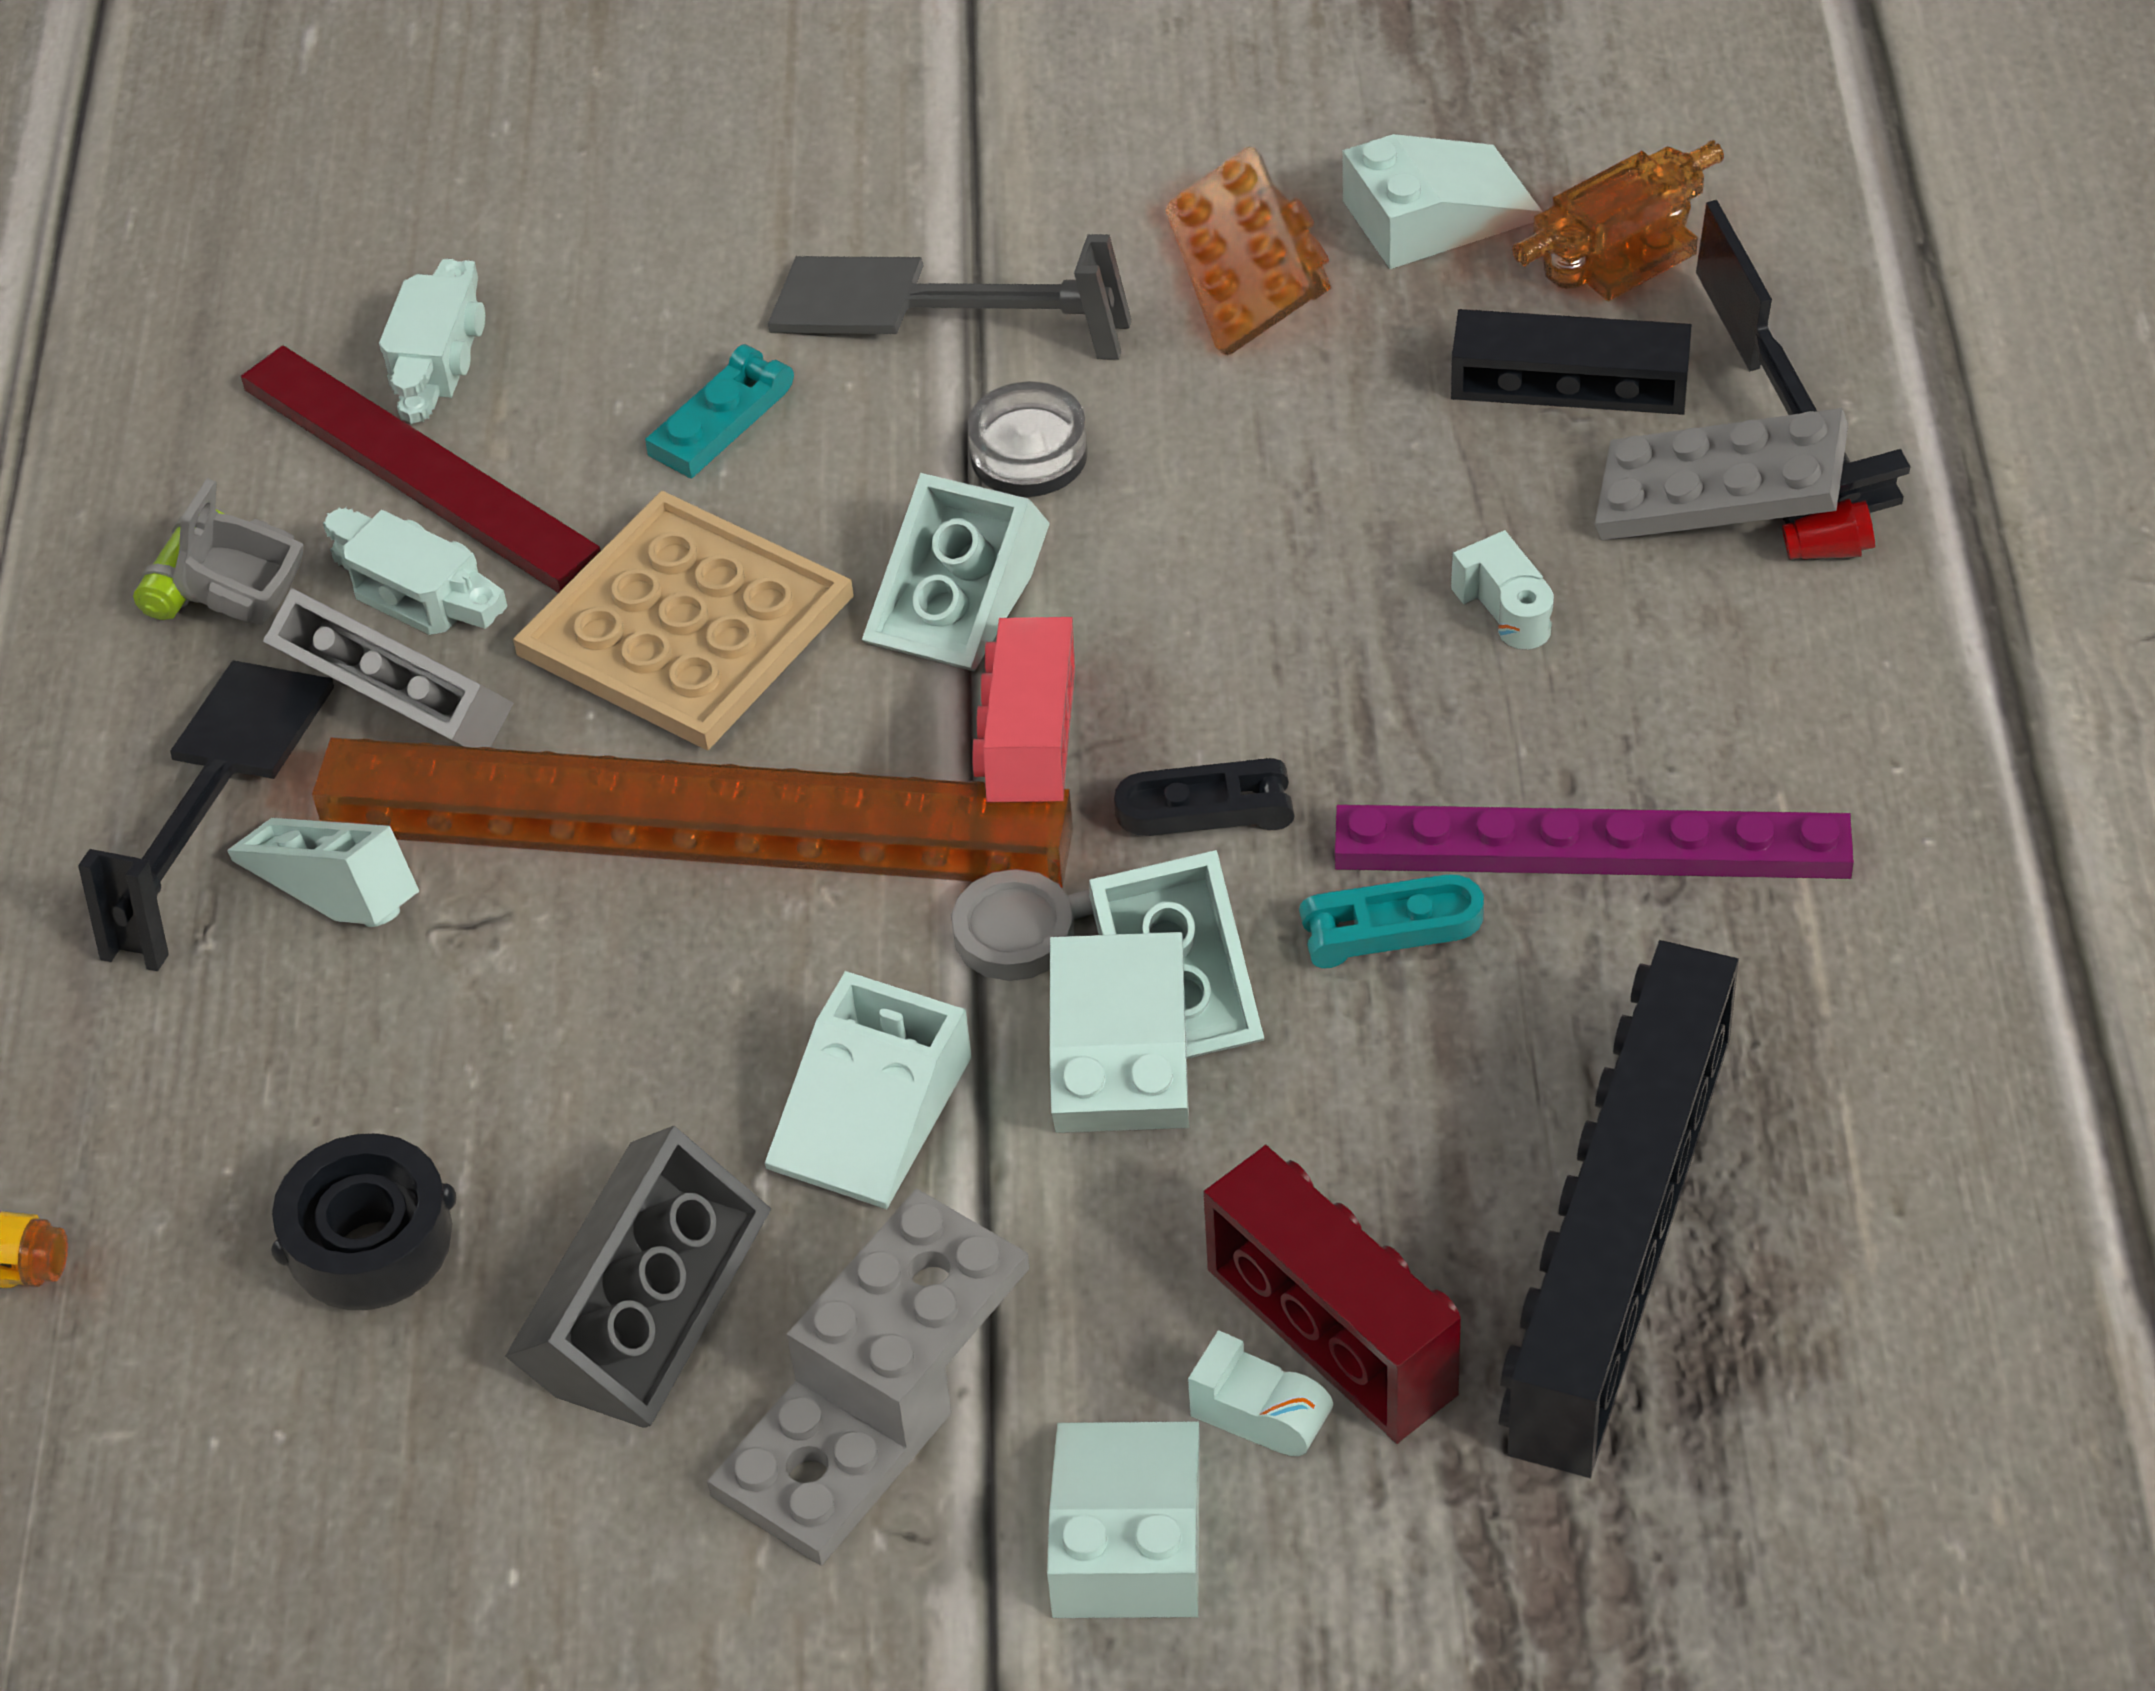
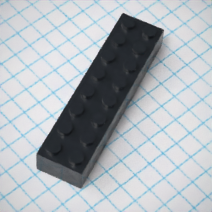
M1659 940L1651 965L1640 963L1637 968L1630 999L1631 1003H1636L1637 1005L1632 1016L1623 1014L1620 1018L1613 1046V1054L1619 1055L1614 1069L1604 1067L1595 1099V1107L1601 1108L1597 1122L1587 1120L1583 1127L1577 1152V1161L1583 1162L1578 1177L1568 1175L1565 1180L1558 1215L1564 1217L1560 1232L1549 1230L1546 1236L1539 1271L1545 1272L1541 1289L1529 1288L1520 1320V1328L1526 1330L1522 1345L1520 1347L1511 1344L1504 1361L1500 1386L1507 1389L1500 1409L1499 1425L1509 1428V1457L1587 1478L1592 1477L1730 1042L1739 958Z

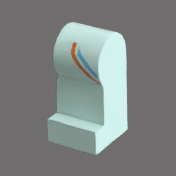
M1505 530L1453 552L1451 590L1463 604L1478 598L1499 623L1498 633L1502 641L1511 647L1533 649L1547 642L1551 635L1552 622L1550 616L1553 611L1554 594L1540 572Z
M1219 1330L1188 1378L1191 1417L1289 1456H1301L1307 1452L1334 1405L1332 1397L1326 1389L1315 1380L1296 1372H1283L1282 1368L1244 1352L1242 1340Z

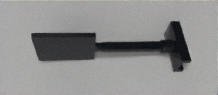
M1718 200L1706 202L1696 274L1749 372L1760 369L1762 365L1788 415L1810 411L1816 412L1817 410L1786 353L1782 346L1773 338L1768 328L1772 303L1770 294ZM1897 449L1850 462L1847 454L1844 453L1838 502L1847 498L1850 499L1851 503L1866 501L1870 513L1902 505L1904 496L1896 483L1898 477L1909 474L1911 467L1902 450ZM1807 515L1783 517L1785 524L1793 523L1794 520Z
M232 660L170 750L172 760L204 767L142 859L89 849L78 865L100 960L112 962L119 950L143 954L146 969L159 971L169 955L157 896L161 891L160 882L234 773L275 779L334 689L333 678Z

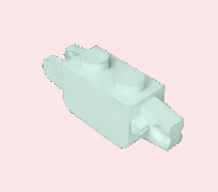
M442 259L433 275L417 274L403 281L379 341L380 350L383 353L388 372L389 385L394 390V394L400 395V401H397V410L401 420L411 424L421 421L425 422L424 420L429 419V415L432 414L438 398H452L460 375L465 376L469 370L471 345L475 336L482 335L485 325L484 305L482 302H477L476 299L478 275L475 261L464 260L459 262L454 259Z
M339 507L337 510L327 513L323 525L327 537H331V540H334L333 546L330 548L332 558L335 563H338V566L343 565L344 569L349 571L357 600L428 635L446 632L457 620L486 629L508 607L504 590L478 573L474 553L463 544L455 541L449 542L426 531L413 520H403L382 509L373 518L358 511L353 512L352 509L348 510L347 507L344 509Z

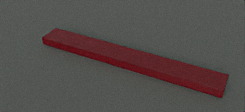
M284 345L241 375L245 391L557 593L601 551L599 545Z

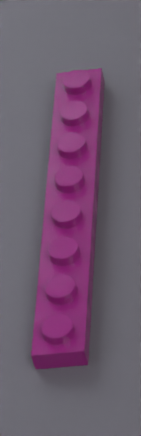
M1339 804L1336 806L1335 870L1851 879L1854 864L1851 813Z

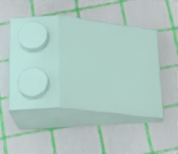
M1392 134L1342 150L1343 202L1389 269L1542 220V210L1492 144Z
M920 473L862 640L866 644L975 671L985 655L986 642H992L997 635L999 618L1008 617L1031 579L1050 523L1030 499Z
M1217 850L1089 880V897L1099 935L1182 932L1187 1059L1264 1041Z
M1182 932L1050 937L1051 1114L1056 1133L1189 1128Z
M1199 1422L1057 1423L1049 1508L1047 1566L1052 1618L1198 1617Z

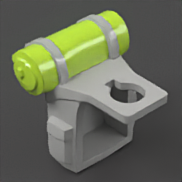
M207 478L183 516L177 520L172 529V536L153 565L147 566L143 572L140 584L133 594L135 605L151 618L168 620L173 619L182 607H186L190 601L201 602L218 613L222 612L238 620L262 625L284 600L301 564L304 552L303 543L296 541L294 535L268 525L267 522L257 519L249 522L232 515H226L217 510V482Z

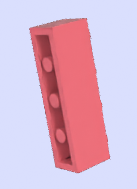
M1073 617L999 618L996 641L986 642L985 644L986 673H982L981 676L982 706L977 707V739L973 740L974 777H985L987 802L1063 801L1075 678Z

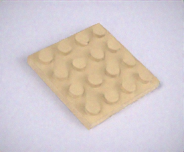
M661 490L513 638L517 656L708 751L854 596L852 580Z

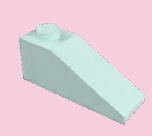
M270 818L227 850L233 862L334 921L365 924L367 927L380 926L394 919L400 912L399 906L419 892L390 826Z

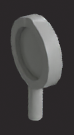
M1018 869L993 872L972 882L958 896L951 914L955 948L968 967L985 977L1006 981L1033 978L1050 970V937L1074 936L1073 920L1093 915V909L1089 897V889L1066 895L1059 884L1040 873Z

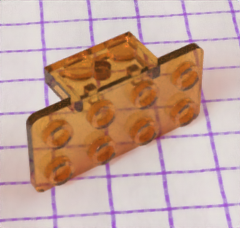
M1247 147L1235 156L1227 159L1221 166L1191 187L1180 192L1168 203L1166 207L1167 217L1214 345L1223 355L1233 354L1311 299L1314 301L1332 288L1323 267L1329 262L1328 256L1318 240L1309 232V229L1314 226L1310 213L1298 198L1295 197L1289 201L1273 185L1263 157L1254 147Z

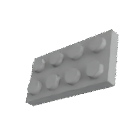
M1843 408L1816 412L1810 411L1801 414L1746 420L1743 422L1611 440L1595 520V526L1601 540L1836 511L1848 432V422Z

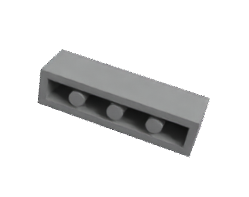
M293 588L290 589L263 642L484 757H486L514 704L481 684Z

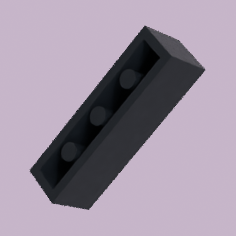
M1458 309L1451 362V399L1685 415L1692 324Z

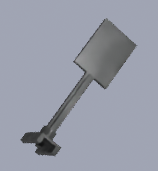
M1088 234L1074 271L1076 280L1065 279L1062 284H917L924 266L921 257L796 256L767 324L770 333L897 334L906 310L911 307L1061 309L1063 314H1085L1097 359H1119L1121 348L1115 328H1130L1132 319L1110 234Z

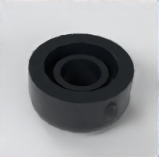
M374 1133L354 1134L334 1139L306 1154L284 1176L275 1194L272 1209L274 1231L277 1237L271 1248L272 1256L279 1264L288 1266L293 1278L313 1298L329 1306L346 1310H373L393 1305L412 1296L428 1284L442 1267L450 1247L452 1233L450 1210L456 1203V1192L450 1184L442 1183L441 1176L430 1157L418 1146L399 1137ZM375 1222L388 1223L381 1231L370 1237L360 1239L345 1238L349 1232L364 1224Z

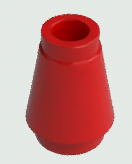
M1847 498L1837 503L1836 511L1809 514L1794 520L1793 523L1782 525L1783 538L1789 560L1798 558L1862 557V551L1875 548L1874 530L1866 501L1851 503L1850 499Z

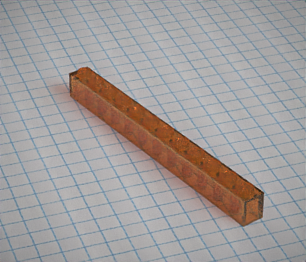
M331 737L312 792L320 821L390 826L396 840L974 882L993 872L1018 869L1040 873L1059 884L1061 888H1063L1073 833L1070 789H1064L1063 801L987 802L986 785L982 781L964 782L924 779L921 777L906 778L863 775L856 772L834 773L806 771L796 768L777 769L739 766L735 764L720 765L678 762L670 759L648 760L619 758L611 755L590 756L562 754L551 751L533 752L495 749L491 747H461L435 745L425 742L375 741L367 738L346 739Z

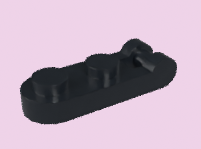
M1275 758L1140 772L1123 779L1115 789L1114 795L1115 816L1118 824L1127 832L1139 836H1154L1255 824L1267 830H1280L1289 826L1295 817L1291 797L1284 793L1289 784L1286 765L1281 760ZM1253 791L1254 794L1241 795V792Z

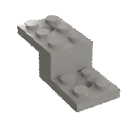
M916 1188L787 1333L796 1381L708 1479L710 1496L822 1566L952 1413L945 1367L1030 1269L1028 1253ZM928 1267H938L949 1273L948 1277L940 1284L921 1286L912 1280L916 1273ZM815 1461L827 1467L826 1473L814 1482L800 1483L790 1477L792 1470L804 1462Z

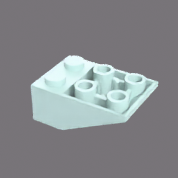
M845 971L815 1022L765 1161L766 1169L887 1209L972 1058L966 1009Z

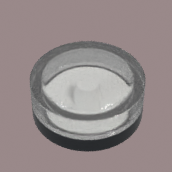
M1027 381L1012 383L989 392L971 410L967 425L971 464L977 477L989 488L1019 497L1041 496L1067 486L1083 470L1088 453L1085 414L1078 400L1066 390L1043 382Z

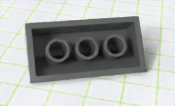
M674 1125L630 1142L505 1357L558 1399L642 1428L651 1426L772 1208Z

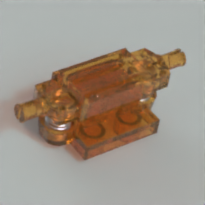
M1710 140L1689 153L1669 146L1650 156L1644 151H1640L1554 196L1553 207L1534 216V235L1513 245L1512 252L1514 258L1518 263L1521 262V266H1527L1530 262L1543 256L1545 276L1557 287L1574 289L1588 284L1608 302L1697 254L1698 237L1686 228L1691 210L1690 200L1703 193L1704 174L1702 171L1724 160V153L1720 144L1717 143L1715 145L1716 141Z

